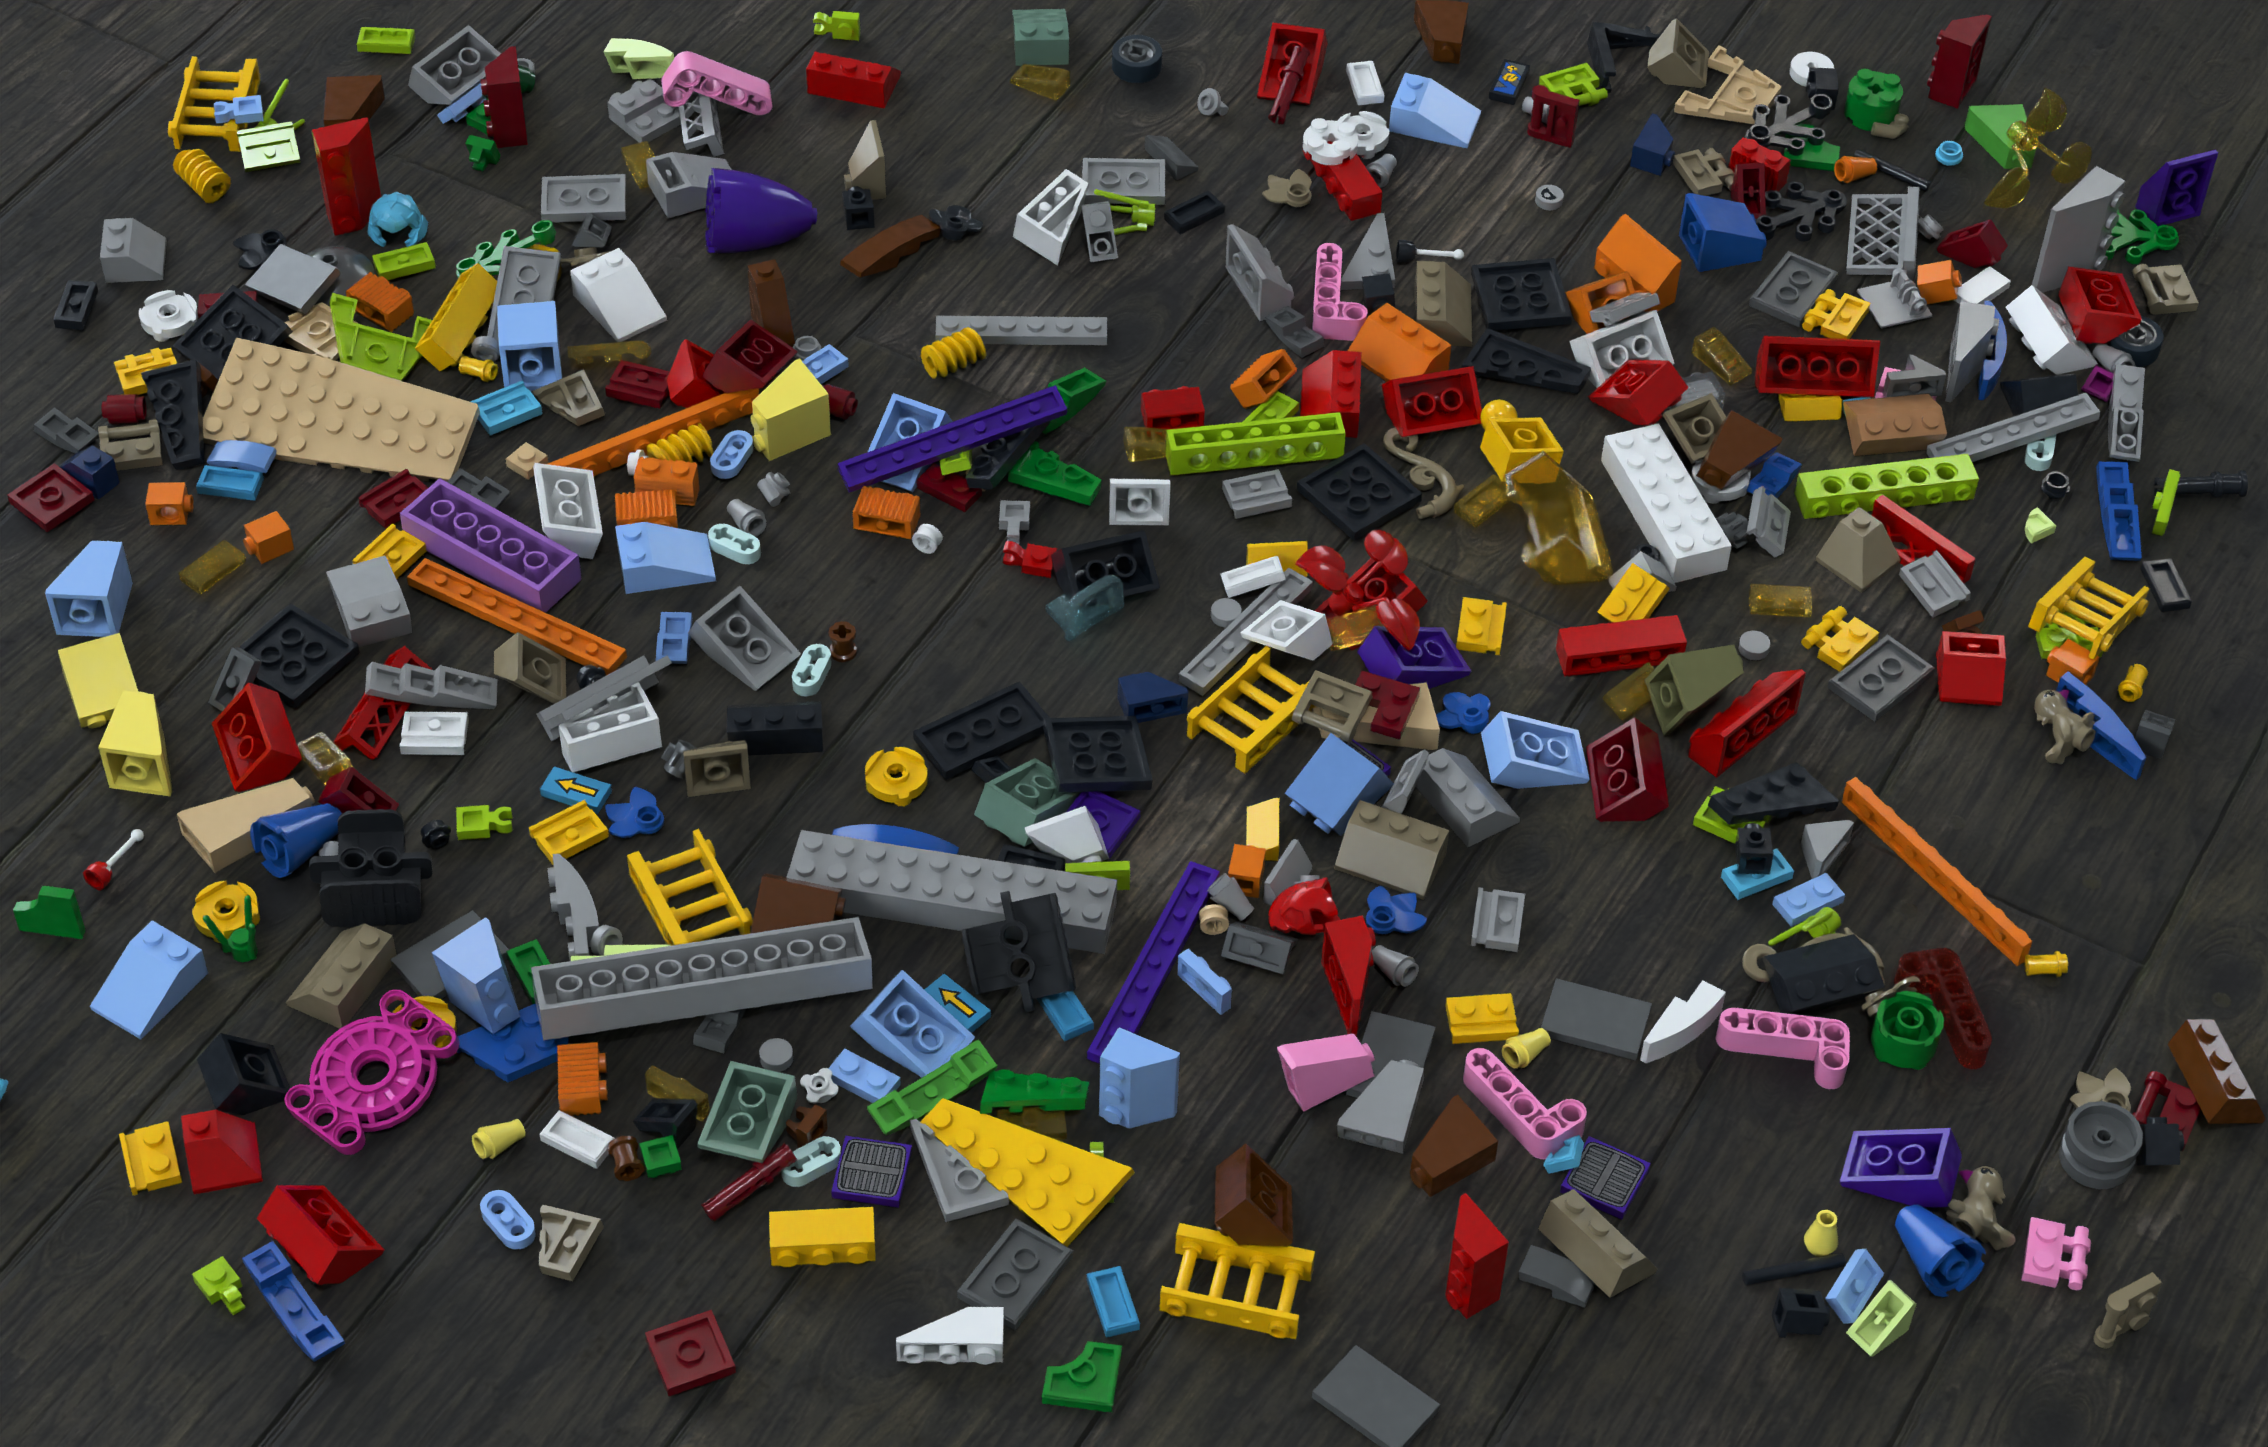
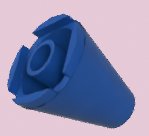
M326 803L262 816L252 823L250 827L253 848L256 853L262 852L266 860L261 863L273 876L278 878L288 876L319 851L324 843L329 842L339 834L338 818L342 813L337 807Z
M1920 1205L1906 1206L1899 1211L1895 1221V1228L1926 1288L1933 1295L1946 1297L1949 1296L1946 1292L1954 1288L1960 1292L1977 1278L1985 1264L1981 1260L1982 1253L1986 1255V1251L1979 1241Z

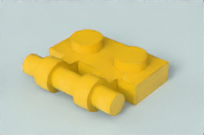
M1827 289L1824 294L1818 296L1815 301V307L1806 313L1802 327L1805 331L1809 332L1814 327L1821 326L1820 335L1833 339H1850L1869 312L1871 303L1844 293L1841 299L1835 297L1836 294L1833 290Z
M158 347L150 349V353L138 356L130 354L124 356L125 359L114 361L124 394L137 395L147 393L148 391L141 372L177 364L171 347L162 350Z
M1842 606L1828 611L1822 617V622L1811 626L1806 631V636L1801 640L1802 645L1807 649H1810L1813 645L1819 647L1817 658L1839 672L1866 652L1878 641L1879 637L1877 630L1856 617L1849 623L1843 621L1842 619L1847 615V611ZM1830 630L1836 633L1832 638L1826 635Z

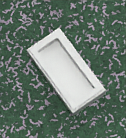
M1373 61L1347 63L1346 72L1357 105L1384 103L1385 95Z
M1989 266L1962 284V287H1958V297L1954 301L1959 304L1962 301L1984 305L1985 300L1991 301L2010 287L2011 280Z
M1278 556L1221 574L1228 598L1286 580Z
M560 1110L540 1133V1140L596 1169L609 1154L608 1144L615 1139Z

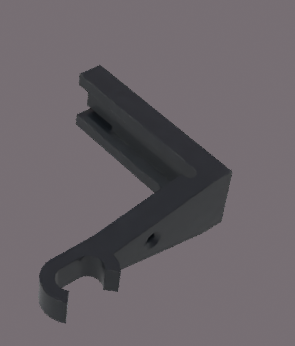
M1592 22L1587 45L1595 74L1600 79L1599 89L1605 88L1607 93H1611L1612 88L1609 76H1616V69L1610 49L1653 46L1661 34L1651 33V28L1648 26L1645 27V30L1608 23Z

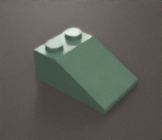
M1065 9L1012 10L1016 66L1069 64V32Z
M1034 758L985 783L974 815L983 820L988 827L999 830L1008 836L1012 842L1025 847L1033 842L1026 834L1025 827L1066 813L1081 792L1058 793L1053 769Z
M730 1061L697 1147L763 1163L786 1128V1121L790 1119L797 1100L795 1076Z

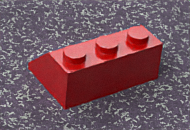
M814 52L806 68L808 94L885 109L901 76V71L878 63Z
M2068 266L2058 296L2077 341L2085 344H2105L2141 323V315L2122 273Z
M1332 350L1302 370L1300 416L1340 412L1346 432L1345 437H1358L1362 352Z
M1474 366L1392 379L1381 385L1386 412L1401 437L1481 424L1482 408Z
M248 682L212 722L235 791L242 792L283 780L302 760L281 698L276 691Z
M277 1185L257 1217L259 1222L266 1228V1233L284 1247L287 1256L296 1261L307 1272L306 1275L312 1282L319 1285L344 1282L380 1257L385 1250L324 1185Z
M1464 1193L1460 1196L1445 1296L1449 1305L1454 1310H1459L1468 1319L1500 1300L1509 1241L1467 1193Z

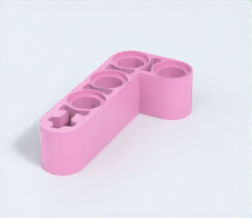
M685 51L679 53L661 79L664 102L671 107L684 105L693 91L754 115H765L773 107L768 82L693 52Z
M1324 243L1317 249L1312 330L1323 336L1324 339L1354 341L1367 319V308L1360 303L1340 302L1342 249L1337 244Z
M1728 1008L1721 1013L1716 1033V1042L1724 1050L1814 1061V1077L1818 1085L1825 1089H1836L1843 1084L1849 1063L1850 1032L1847 1025L1842 1021L1742 1008Z
M1476 1048L1467 1054L1463 1075L1464 1084L1535 1158L1546 1159L1550 1152L1554 1155L1565 1146L1563 1141L1577 1135L1582 1137L1587 1115L1586 1107L1583 1103L1575 1099H1566L1547 1110L1492 1052L1484 1048Z

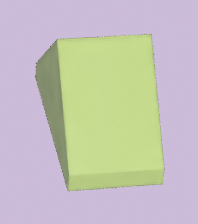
M1888 1280L1846 1333L1867 1354L1873 1357L1909 1330L1916 1303L1892 1280Z

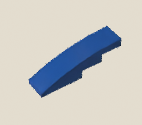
M2099 461L2096 466L2098 494L2110 560L2140 561L2142 555L2138 505H2134L2133 483L2129 482L2128 462Z
M2069 671L2060 677L2056 691L2069 690L2067 705L2074 713L2081 717L2089 712L2094 713L2093 721L2095 724L2092 729L2095 730V738L2090 747L2133 779H2139L2146 756L2132 733L2096 693Z

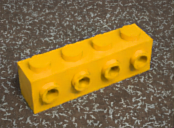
M479 263L461 273L415 347L439 371L444 370L448 366L455 367L459 364L464 356L462 353L464 348H467L476 338L474 332L487 320L485 314L493 307L497 280Z

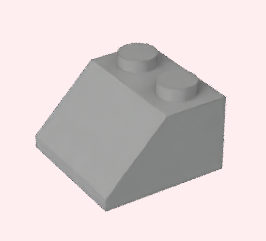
M134 218L104 219L100 260L106 283L163 280L167 246L166 237Z

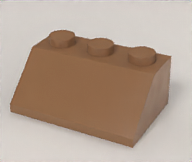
M1929 394L1844 401L1843 403L1854 456L1927 450V445L1942 441L1947 435L1942 407Z

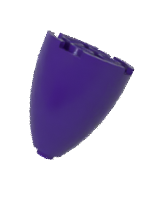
M711 168L712 175L708 177L705 213H707L706 226L709 228V230L705 231L708 253H738L766 249L797 238L809 231L811 225H816L817 208H812V202L793 189L756 174Z

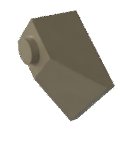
M1676 18L1671 21L1649 50L1648 69L1653 76H1657L1664 84L1703 88L1706 86L1709 51Z
M876 120L869 122L848 162L849 174L844 175L846 191L854 186L870 189L872 200L886 198L885 159Z
M1712 393L1663 413V417L1691 464L1705 458L1720 425L1726 418Z
M1858 507L1839 522L1816 556L1815 561L1862 593L1897 566L1901 559L1883 523Z
M519 632L494 651V674L501 679L553 704L566 698L565 657Z
M745 740L711 744L683 751L688 797L751 789L748 750Z

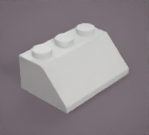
M2033 285L2006 306V309L2012 316L2009 319L2010 323L2017 331L2023 333L2022 342L2029 350L2035 352L2036 355L2033 359L2043 370L2048 368L2058 375L2091 368L2098 364L2085 343L2076 340L2069 320L2062 308Z
M1657 310L1630 316L1619 323L1603 327L1569 341L1576 362L1591 367L1588 379L1596 388L1627 360H1668L1672 365L1675 364Z
M534 463L533 469L543 532L549 539L575 552L580 558L593 559L603 535L593 470Z

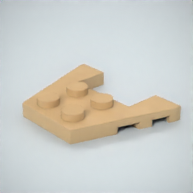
M1718 45L1709 57L1707 67L1726 73L1729 76L1712 99L1685 90L1675 103L1674 112L1755 124V120L1752 117L1754 107L1758 104H1764L1770 109L1775 96L1780 94L1782 86L1757 69L1751 71L1743 65L1744 61L1737 56L1733 59L1726 54L1727 49Z
M321 302L314 305L306 315L296 312L288 316L289 321L284 323L293 332L284 340L286 343L304 353L318 355L334 361L339 358L330 306Z

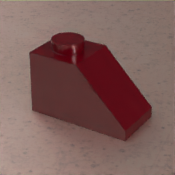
M1989 219L1948 233L1937 247V251L1973 268L1984 265L1989 267L2001 260V255L2008 247V244L1993 221Z
M352 766L330 777L318 800L320 804L328 803L333 807H337L342 814L346 811L392 809L396 811L399 803Z

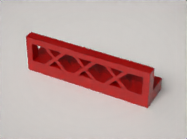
M1883 494L1875 500L1872 516L1883 523L1892 542H1902L1908 546V549L1895 548L1901 559L1900 564L1906 566L1914 562L1915 558L1929 557L1937 550L1963 583H1966L1971 578L1975 557Z
M405 646L390 654L384 662V665L400 669L406 663L432 670ZM364 693L332 744L341 751L354 745L369 759H375L411 703L394 701ZM378 708H387L390 718L388 723L379 722ZM364 730H373L376 741L373 747L360 738Z

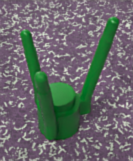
M249 895L244 898L245 928L233 931L229 939L225 938L208 915L203 916L204 922L220 942L223 952H231L233 959L238 962L254 960L257 958L258 953L255 940L256 930L255 925L252 923L251 897Z

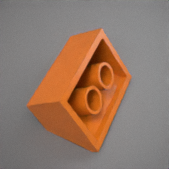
M1624 214L1597 247L1594 269L1605 278L1629 271L1635 293L1658 294L1660 304L1646 309L1645 312L1657 310L1658 312L1675 302L1682 260L1627 214Z
M1386 303L1367 317L1348 351L1362 352L1361 365L1388 382L1397 378L1449 370L1451 344Z

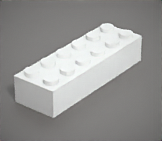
M1659 423L1605 436L1601 461L1648 543L1660 552L1659 562L1665 565L1674 583L1727 570L1732 545Z

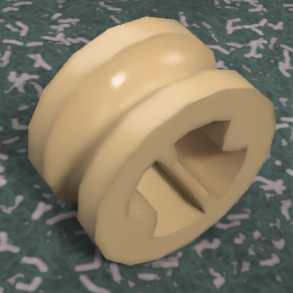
M1218 904L1203 907L1199 911L1200 929L1202 932L1209 935L1225 932L1229 927L1227 909Z

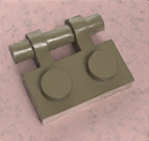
M1709 148L1705 152V156L1702 155L1699 149L1674 155L1673 165L1694 194L1707 196L1722 192L1723 185L1727 186L1731 191L1734 171L1731 168H1727L1724 157L1721 153H1717L1714 148Z

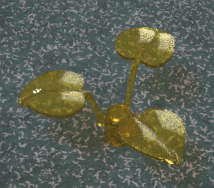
M2044 88L2026 123L2019 120L2009 127L2007 137L2014 143L2012 149L2016 151L2021 167L2011 169L2000 179L1983 202L1985 205L2009 208L2018 204L2026 196L2030 188V181L2026 178L2029 175V170L2021 150L2032 151L2038 147L2056 160L2058 163L2053 168L2051 174L2059 183L2066 184L2077 180L2088 168L2092 158V150L2086 143L2076 142L2070 145L2064 151L2062 157H2059L2039 142L2038 136H2044L2046 131L2052 132L2058 129L2067 114L2065 102L2055 92Z

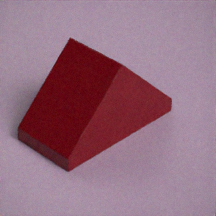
M1764 163L1736 164L1731 189L1732 201L1745 203L1750 214H1753L1755 219L1766 215Z

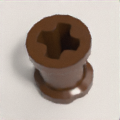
M840 621L834 623L828 632V636L832 641L829 649L831 657L838 662L850 661L857 654V647L853 642L856 637V629L849 622Z
M620 1136L608 1144L609 1155L614 1157L616 1165L614 1168L615 1177L618 1180L624 1181L639 1178L645 1171L644 1163L638 1159L637 1139L633 1136Z

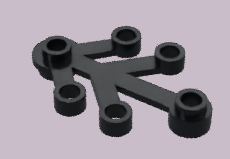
M1784 94L1776 95L1773 102V109L1775 110L1774 124L1769 127L1765 126L1770 109L1764 104H1758L1754 107L1752 114L1755 124L1746 131L1745 138L1754 139L1765 148L1770 145L1787 148L1791 155L1799 156L1804 151L1805 141L1798 137L1808 138L1810 144L1819 146L1823 144L1826 133L1819 127L1808 128L1797 125L1813 117L1816 119L1825 118L1830 113L1832 100L1827 95L1816 94L1811 98L1808 108L1786 118L1790 98ZM1779 134H1787V135L1798 136V137H1794V138L1789 139V138L1780 137V136H1777V135H1779Z
M1793 181L1788 184L1786 195L1790 199L1781 198V194L1776 190L1765 192L1766 207L1782 208L1791 211L1775 217L1762 215L1756 219V225L1760 232L1765 234L1766 240H1770L1774 237L1777 227L1802 218L1801 223L1796 227L1795 237L1799 241H1809L1812 237V223L1815 213L1824 211V215L1819 218L1818 229L1821 232L1830 233L1835 227V214H1839L1846 207L1847 197L1835 189L1826 190L1822 193L1805 190L1802 183ZM1801 198V199H1805V200H1809V201H1813V202H1812V203H1804V202L1795 201V200Z

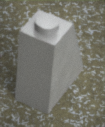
M1391 1060L1339 1118L1337 1124L1338 1137L1403 1154L1424 1081V1068L1409 1060H1400L1399 1062Z

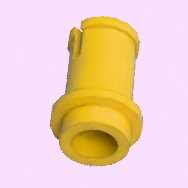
M463 356L459 362L460 374L480 377L482 381L488 382L496 378L498 366L490 359L482 361L470 358L469 356Z
M2134 664V667L2131 665L2128 668L2125 680L2118 686L2119 695L2123 700L2134 702L2142 696V686L2148 676V671L2143 665Z
M2055 951L2054 954L2026 955V975L2056 974L2057 977H2061L2062 973L2068 972L2067 955L2060 954V951Z

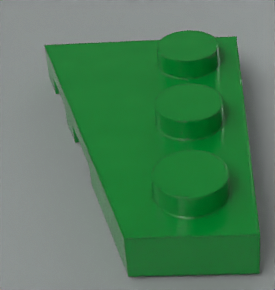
M1036 441L1008 472L1009 482L1089 506L1101 490V479L1075 464H1065L1059 460V455L1053 451L1047 453L1041 450L1039 443Z
M1006 1069L993 1071L989 1074L981 1099L980 1114L992 1113V1107H1009V1111L1012 1113L1023 1112V1108L1037 1105L1044 1111L1082 1110L1086 1106L1089 1082L1081 1081L1075 1077L1052 1078L1041 1073L1026 1075L1017 1074Z

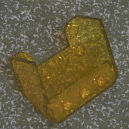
M1544 451L1505 474L1507 483L1506 494L1513 503L1521 505L1528 515L1529 524L1527 527L1535 543L1528 542L1523 545L1521 556L1527 567L1530 569L1534 568L1546 583L1550 582L1553 585L1602 582L1613 575L1596 505L1584 486Z

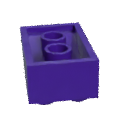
M2212 150L2166 162L2141 186L2135 207L2144 211L2147 217L2157 226L2200 216L2218 152Z
M1374 626L1357 651L1370 673L1406 684L1427 682L1429 689L1469 676L1472 672L1444 627H1420L1415 644L1408 652L1384 626Z
M1951 1128L1853 1131L1840 1183L1841 1186L1910 1206L1949 1207L1948 1204L1952 1198L1962 1154Z

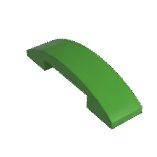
M978 1039L953 1054L949 1062L901 1091L897 1092L894 1090L867 1106V1110L885 1136L910 1126V1120L916 1118L918 1121L922 1120L942 1098L950 1101L955 1100L997 1068V1064Z

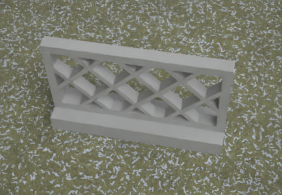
M1908 187V194H1852L1847 275H1892L1895 269L1901 268L1908 272L1909 280L1915 282L1919 223V187ZM1858 204H1870L1872 207L1864 211L1858 207ZM1890 204H1902V206L1894 211L1887 207ZM1879 211L1886 215L1880 220L1872 216ZM1892 220L1899 224L1893 229L1886 226ZM1867 221L1871 225L1864 230L1858 226L1861 222ZM1880 230L1884 235L1878 239L1871 235L1873 232ZM1865 239L1870 244L1861 248L1856 243ZM1893 239L1898 244L1889 248L1884 243ZM1878 248L1883 253L1875 258L1870 252ZM1891 257L1898 262V265H1886L1883 262ZM1860 258L1868 261L1865 265H1853Z
M643 655L540 711L536 715L550 740L553 741L560 737L558 725L589 708H592L594 711L607 704V698L613 695L619 698L630 692L631 685L637 682L640 683L643 691L659 683L654 673L672 664L668 655L649 665Z

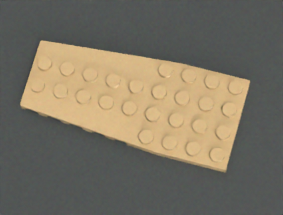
M236 338L203 417V438L205 444L214 446L217 442L224 440L264 444L274 447L277 451L274 459L316 466L320 462L330 464L332 468L345 470V466L360 468V471L372 474L373 470L389 472V475L392 477L408 469L410 475L416 476L420 481L429 482V479L438 480L441 478L447 482L459 469L479 417L480 409L476 403L325 357Z

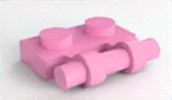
M2031 1217L2028 1225L2021 1281L2056 1288L2059 1277L2069 1279L2068 1287L2070 1289H2082L2083 1280L2087 1278L2088 1266L2085 1263L2086 1255L2089 1254L2091 1248V1240L2088 1238L2089 1229L2084 1226H2077L2073 1237L2064 1236L2065 1224ZM2062 1252L2072 1254L2070 1262L2061 1261Z

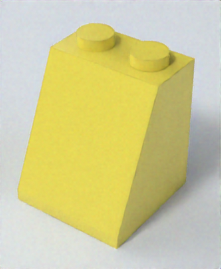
M800 358L792 362L752 401L753 415L750 418L754 427L753 444L758 452L762 451L769 461L831 435L829 394Z
M120 633L58 650L62 671L81 728L86 726L88 728H97L105 725L107 720L111 719L123 690L138 692Z
M123 690L98 747L109 788L171 797L172 785L165 738L154 694Z

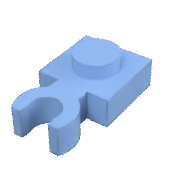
M261 95L233 98V103L223 101L213 103L216 123H226L230 119H235L236 124L264 121Z

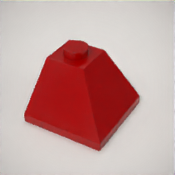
M687 339L681 343L667 378L671 400L676 405L685 408L725 393L713 387L708 380L702 377L714 354Z
M216 1109L181 1116L184 1146L193 1194L263 1182L257 1131L254 1122Z

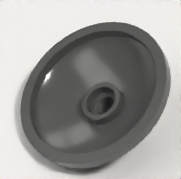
M327 246L306 254L337 267L341 273L314 305L323 302L330 306L332 293L346 296V290L369 272H372L373 275L375 274L370 259L363 253L348 247Z

